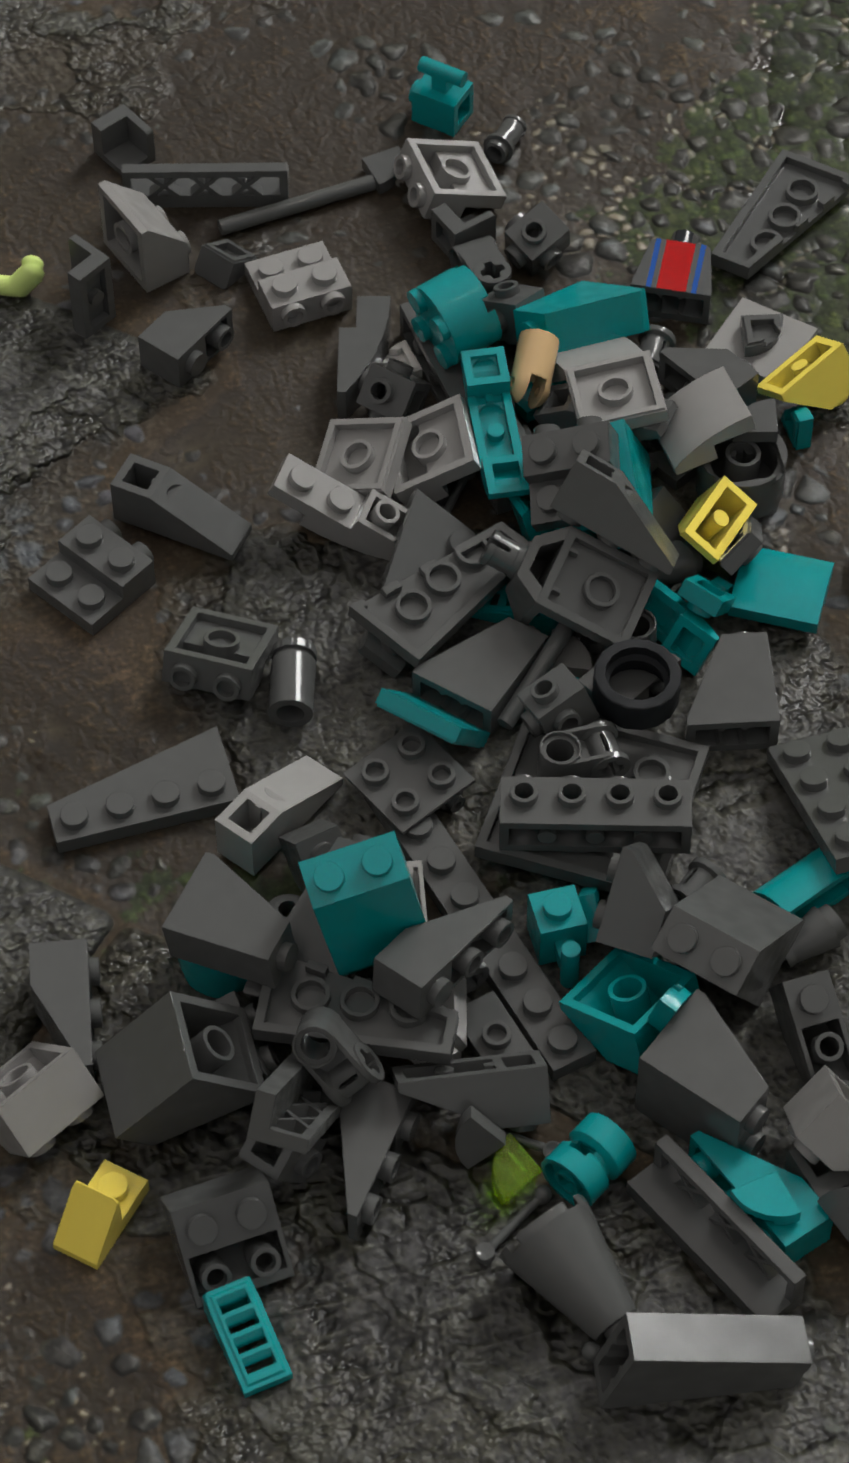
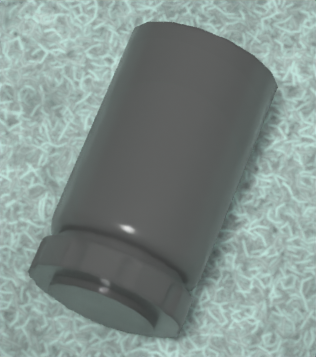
M298 637L284 638L277 641L272 649L268 717L278 725L298 727L309 723L313 718L317 651L315 645L306 639Z

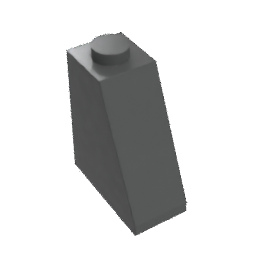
M507 617L418 665L412 672V694L490 732L489 738L491 739L500 727L497 723L499 715L547 642L548 635L541 633L539 629L530 624L525 625Z
M741 631L734 634H721L686 718L684 740L710 746L709 751L764 749L777 745L781 720L767 632L750 633Z
M205 852L162 925L170 956L276 989L283 974L292 970L298 956V945L295 944L290 921L215 854Z

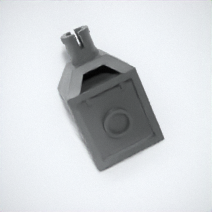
M572 525L534 536L527 546L522 543L519 544L495 530L484 548L486 551L481 554L479 563L485 566L488 565L510 578L505 591L515 620L528 625L540 612L607 648L616 642L631 639L660 574V571L652 572L639 564V560L614 547L607 546L604 542Z

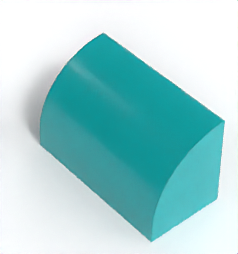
M818 847L753 891V893L802 918L812 906L820 908L822 905L828 904L832 907L849 895V871L836 875L820 847Z

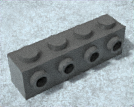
M527 774L500 776L499 850L621 853L623 847L640 841L648 844L653 853L690 854L692 836V779H675L672 777L638 779L624 776L582 778L576 775L534 777Z

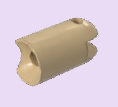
M526 329L521 331L518 337L510 377V393L513 402L518 403L526 393L529 382L534 383L528 399L530 409L540 407L546 402L550 394L560 343L559 338L551 332L542 329Z

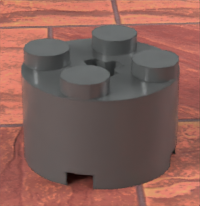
M778 434L777 442H733V438L714 445L718 459L697 467L696 492L698 497L725 475L757 504L751 513L755 519L771 516L776 513L783 496L788 458L787 447L782 437Z

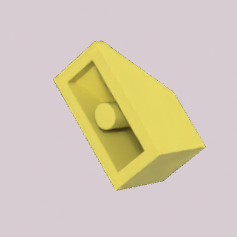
M816 335L758 383L757 391L760 394L784 402L832 410L834 407L843 404L849 397L848 352L843 343Z
M724 475L695 500L677 525L679 534L714 565L721 558L757 504Z

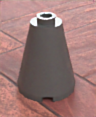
M576 1194L573 1196L574 1207L568 1209L562 1201L550 1208L515 1236L521 1245L513 1254L505 1246L501 1251L500 1258L508 1268L594 1341H599L604 1337L606 1339L609 1338L626 1312H636L637 1309L589 1203L583 1195Z

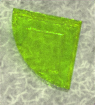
M511 1133L506 1136V1145L495 1152L491 1168L493 1191L502 1206L536 1180L542 1173L538 1164Z

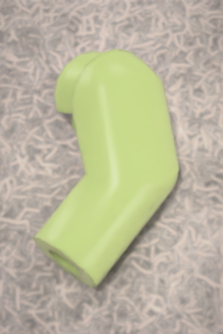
M35 255L25 256L21 261L22 266L11 276L0 275V296L25 297L32 292L44 278V263L42 259Z

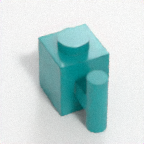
M422 56L417 70L424 73V76L421 80H415L408 97L409 102L412 103V121L454 137L473 113L474 82L467 80V72Z
M575 885L528 894L526 926L538 963L543 965L557 961L560 969V984L565 988H573L579 982L580 956L586 955L588 927Z

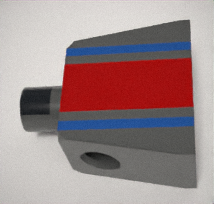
M681 229L675 231L671 240L660 238L651 240L632 278L631 287L645 288L648 316L708 325L712 293L711 249L707 245L696 244L697 238L689 230Z

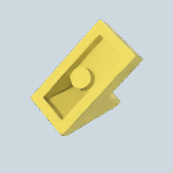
M104 1159L88 1185L76 1181L72 1186L53 1242V1248L98 1270L148 1193V1180Z

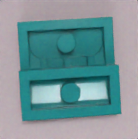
M762 548L746 566L742 564L739 567L732 595L737 598L730 608L728 615L817 634L834 563Z

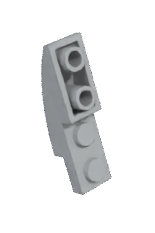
M290 453L282 461L267 493L303 514L299 523L301 526L342 546L389 561L396 545L394 542L399 527L403 524L407 512L406 507L372 488L365 497Z

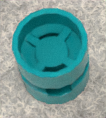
M591 1112L569 1133V1141L559 1143L541 1162V1170L550 1186L567 1202L575 1206L573 1196L581 1194L591 1206L609 1188V1180L617 1179L636 1159L637 1152L628 1135L615 1122L602 1114Z

